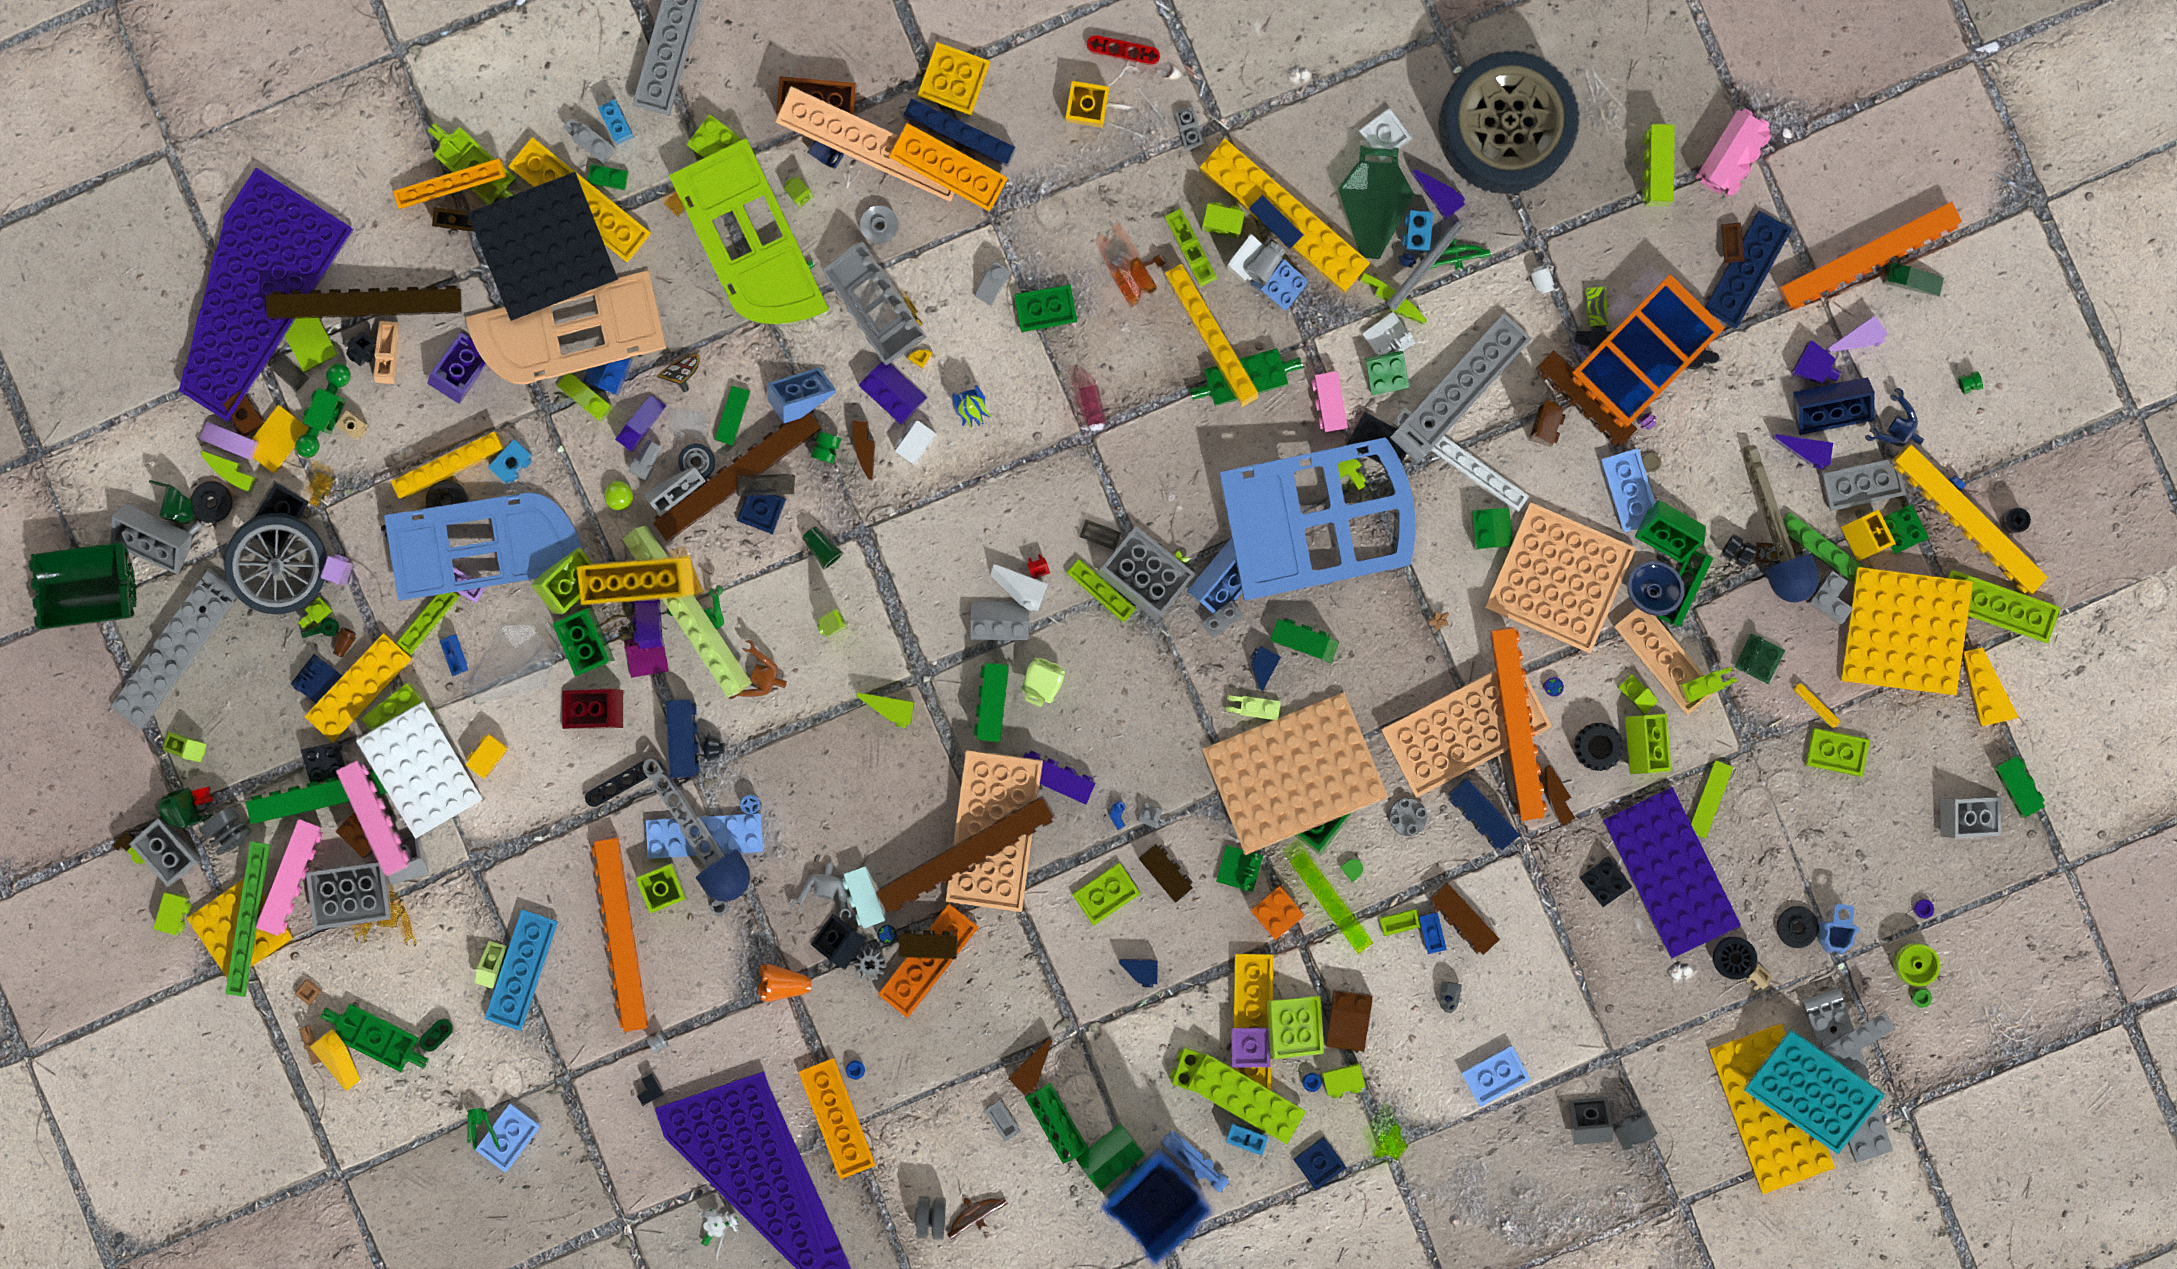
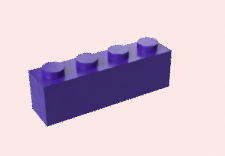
M1030 750V753L1025 752L1023 758L1043 760L1040 758L1041 754ZM1050 758L1047 761L1043 760L1040 784L1086 805L1096 784L1092 782L1094 778L1083 774L1081 777L1075 774L1076 770L1065 766L1063 769L1057 766L1059 762Z

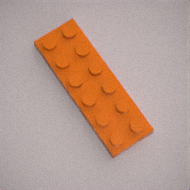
M948 904L928 930H934V934H942V931H954V935H958V955L979 926ZM907 957L878 995L908 1018L954 959Z

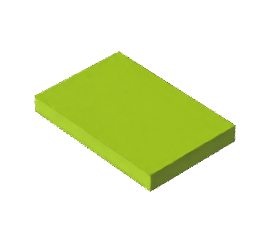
M319 318L295 319L285 335L304 373L338 356Z
M1812 728L1805 765L1863 777L1870 739Z
M1118 862L1072 893V896L1094 926L1141 893L1121 863Z

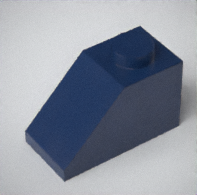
M1260 646L1259 649H1254L1250 658L1253 659L1251 665L1258 689L1263 691L1281 657Z
M1119 959V964L1138 984H1142V987H1153V984H1157L1158 960Z

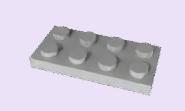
M1893 459L1823 473L1822 478L1829 510L1834 511L1906 495L1902 475L1893 468L1894 464L1891 462Z

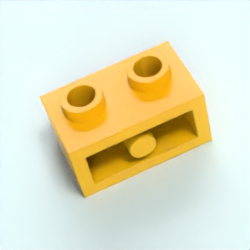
M492 734L484 735L478 742V749L476 751L472 750L466 758L468 762L465 765L483 779L489 776L509 750L508 746Z

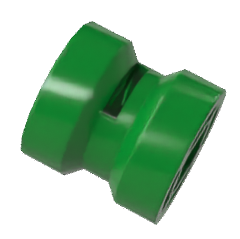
M1978 371L1972 372L1968 377L1966 375L1958 377L1959 387L1963 394H1968L1971 390L1983 389V381Z

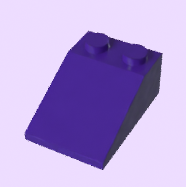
M460 332L430 373L427 382L428 385L458 404L462 402L486 366L470 337Z

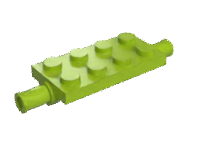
M437 123L432 125L437 132L431 127L428 129V133L440 142L439 149L433 155L452 172L495 160L461 127H458L452 134H447ZM504 168L505 178L470 189L489 205L496 202L499 198L505 199L512 196L513 194L508 189L516 178Z

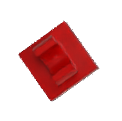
M1041 554L1038 555L1039 560L1032 561L1031 557L1028 558L1029 563L1027 566L1033 579L1050 574L1046 559Z

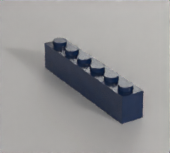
M912 98L904 112L903 117L905 120L1006 167L1009 166L1016 151L1015 146Z

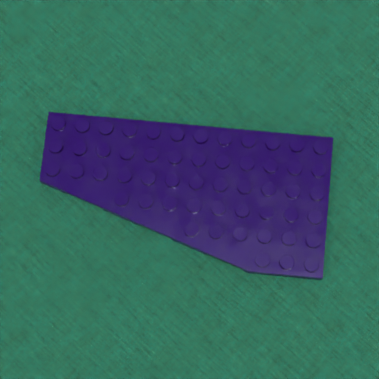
M257 167L224 216V223L208 276L209 280L194 329L186 367H184L178 390L227 422L230 421L232 414L237 409L244 395H247L295 321V319H267L266 295H271V291H282L283 294H290V291L300 290L302 294H309L310 290H315L354 230ZM242 390L228 412L222 403Z

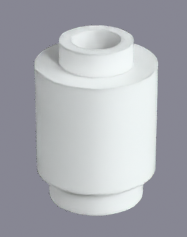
M1544 265L1534 268V273H1531V277L1536 291H1539L1541 295L1554 290V282L1549 267L1544 268Z

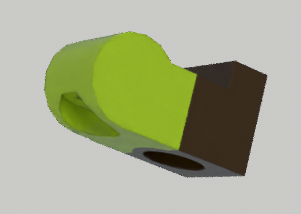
M125 831L112 845L117 851L124 849L131 855V859L136 864L146 863L130 845L136 838L130 831Z

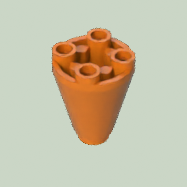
M771 964L760 965L759 976H762L761 983H758L757 994L760 995V1000L763 1002L810 993V977Z

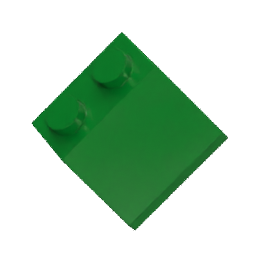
M1509 508L1471 511L1475 550L1509 547L1512 545Z

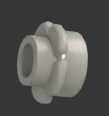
M713 899L710 905L711 912H714L716 916L726 914L729 910L728 902Z

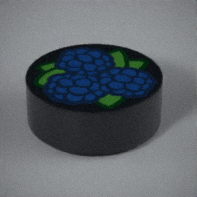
M888 924L881 926L877 932L879 941L884 944L892 943L897 936L896 929Z

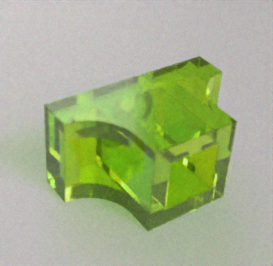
M1394 1122L1387 1133L1383 1132L1377 1140L1379 1143L1372 1151V1154L1378 1159L1383 1156H1391L1398 1161L1409 1146L1400 1137L1402 1128Z

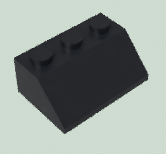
M274 480L251 519L270 513H282L300 518L309 501ZM276 530L261 532L266 544L275 548ZM278 530V551H280L291 532Z

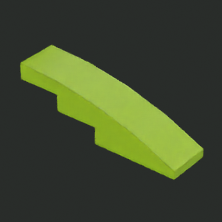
M1180 208L1164 216L1199 286L1202 287L1216 280L1217 276L1182 209Z
M1363 273L1360 282L1377 289L1375 297L1387 302L1396 293V290L1366 273ZM1406 298L1396 310L1389 309L1391 312L1422 325H1425L1427 322L1422 313Z

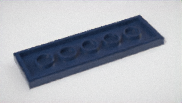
M1760 210L1757 212L1743 237L1744 261L1728 264L1704 307L1714 318L1734 329L1738 328L1790 235L1792 228Z

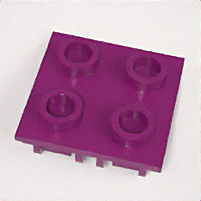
M634 639L624 640L631 678L669 671L664 640L663 647L640 649L638 642L635 643Z

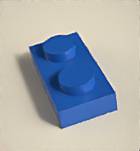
M456 634L440 640L439 642L452 677L468 671L467 661L464 658Z
M1438 912L1419 916L1427 954L1447 950Z

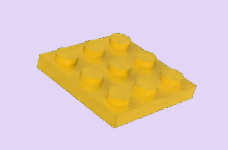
M936 42L917 97L972 116L991 61Z

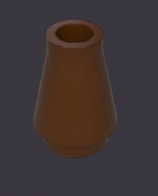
M342 627L341 631H338L333 654L344 657L347 650L356 640V633Z

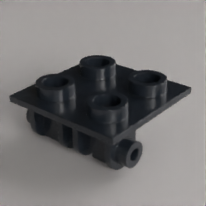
M334 742L301 749L310 783L322 782L325 779L334 777L339 778L336 771L345 767L341 743Z
M1609 856L1603 858L1599 864L1579 877L1602 907H1605L1632 888V885Z

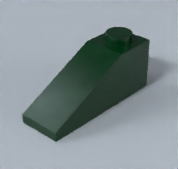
M1890 263L1887 265L1883 284L1939 297L1944 277L1913 267Z

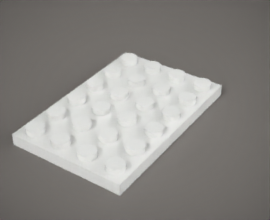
M424 701L356 740L415 839L483 800Z

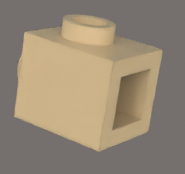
M347 410L335 424L336 427L354 440L362 439L367 432L366 428L368 426Z

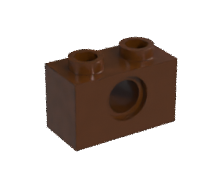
M242 390L222 403L228 412ZM244 395L231 418L235 422L233 426L238 434L242 433L247 436L265 422L248 396ZM245 409L246 417L239 419V411Z

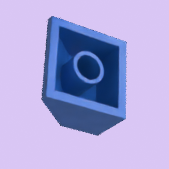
M627 358L588 368L583 382L618 396L633 361Z

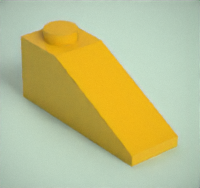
M333 1029L310 1046L345 1091L360 1081V1077L345 1044Z

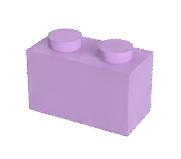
M341 555L328 556L321 578L340 585H346L353 564L348 562L349 558Z

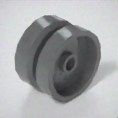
M919 1196L918 1208H916L915 1214L916 1239H926L929 1227H932L933 1240H943L946 1197H936L933 1209H930L929 1196Z

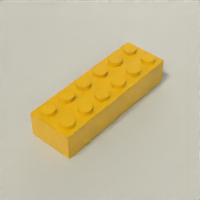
M690 556L577 566L581 605L685 597L695 594Z

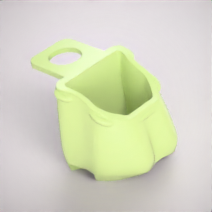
M1035 658L1027 668L1024 683L1021 687L1022 692L1026 693L1025 700L1039 707L1043 706L1044 701L1047 703L1053 702V698L1063 683L1064 669L1056 663L1049 662L1047 659ZM1030 698H1034V699L1038 700L1039 702L1033 701V700H1031Z

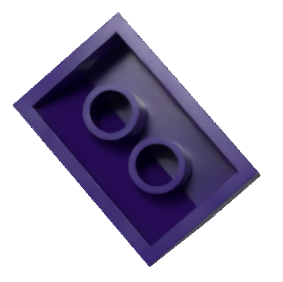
M884 362L875 367L858 385L901 426L927 399L893 365H885Z

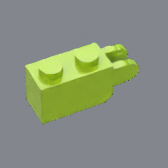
M1732 667L1712 671L1680 684L1679 687L1685 702L1690 703L1737 682L1736 677L1727 679L1722 682L1720 675L1730 673L1733 670Z

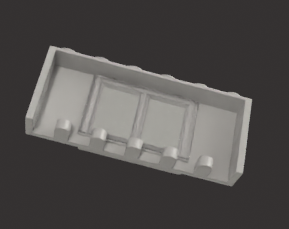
M864 242L853 245L822 269L825 278L832 284L837 296L843 300L847 311L853 315L857 321V326L865 333L869 344L875 348L879 359L885 365L895 362L927 338L912 316V312Z

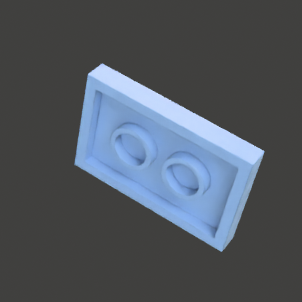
M1512 1045L1461 1072L1479 1107L1531 1080Z
M510 1103L492 1126L500 1149L496 1148L491 1134L488 1132L475 1150L506 1173L541 1125Z

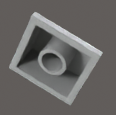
M411 833L400 837L402 843L399 845L402 851L405 850L410 860L407 861L409 867L388 876L392 885L429 873L428 862L420 836L415 839Z

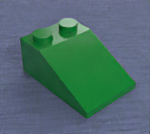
M1351 813L1294 836L1321 856Z

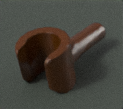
M1156 255L1154 258L1138 265L1139 268L1155 263L1157 267H1160L1166 263V260L1162 255Z

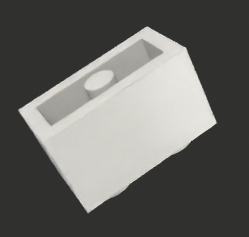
M918 420L915 423H910L906 429V432H908L904 439L900 438L895 445L897 448L895 452L914 466L937 435Z

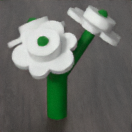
M711 1208L699 1214V1217L707 1218V1222L703 1225L707 1233L701 1241L702 1245L708 1246L714 1235L721 1237L723 1230L728 1225L733 1227L735 1231H738V1218L727 1211L725 1216L728 1221L723 1223V1219L720 1217L721 1213H717V1210Z

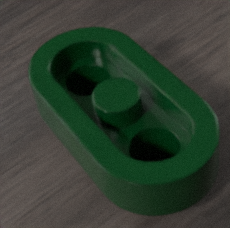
M446 1018L434 1023L421 1036V1048L427 1052L436 1050L453 1033V1023ZM443 1024L447 1026L446 1032L441 1030ZM428 1038L433 1039L434 1043L432 1045L428 1044Z

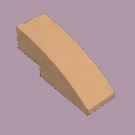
M379 321L373 375L375 383L395 384L399 322Z

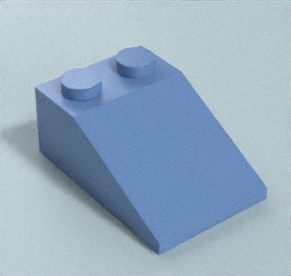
M820 367L767 383L768 402L783 423L802 418L836 393V389Z

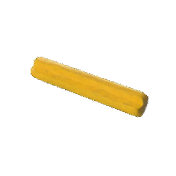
M1798 683L1793 690L1828 725L1835 728L1839 724L1840 720L1802 683Z

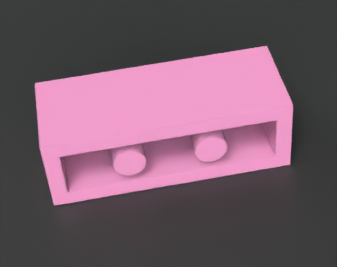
M1338 371L1315 375L1314 380H1311L1313 392L1317 391L1318 399H1315L1316 410H1320L1321 418H1318L1320 429H1323L1324 433L1347 429L1348 425Z

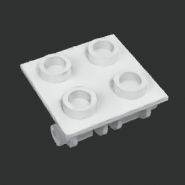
M1394 312L1362 334L1378 356L1405 351L1416 343L1412 338V334L1406 330Z

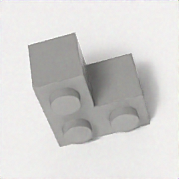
M1828 571L1807 604L1836 624H1843L1853 608L1837 597L1848 581L1835 572Z

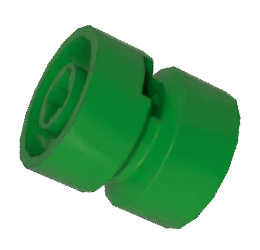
M818 431L815 439L817 446L813 447L810 457L834 464L837 455L835 450L839 449L842 438Z

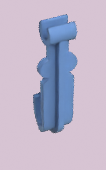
M1171 1130L1168 1134H1165L1161 1144L1187 1168L1195 1170L1196 1178L1203 1179L1205 1177L1219 1193L1230 1182L1223 1174H1218L1212 1169L1213 1161L1211 1159L1203 1160V1155L1178 1133Z

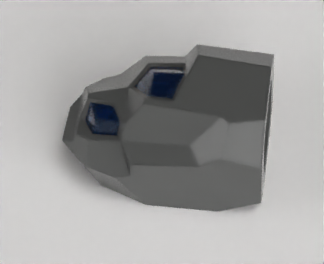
M1442 981L1439 1004L1445 1012L1452 1013L1456 1010L1462 984Z

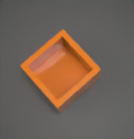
M1279 885L1250 909L1275 940L1305 916Z

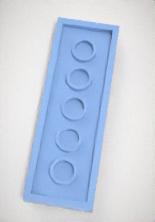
M761 813L700 817L723 854H729L735 850H738L739 853L764 852ZM675 819L646 820L648 859L697 856V854L681 832V827ZM692 826L690 832L693 836H698L699 829L696 826ZM703 842L701 849L704 852H708L710 846L707 842Z

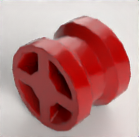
M210 786L191 791L195 798L194 806L213 802V797L209 793L211 790Z

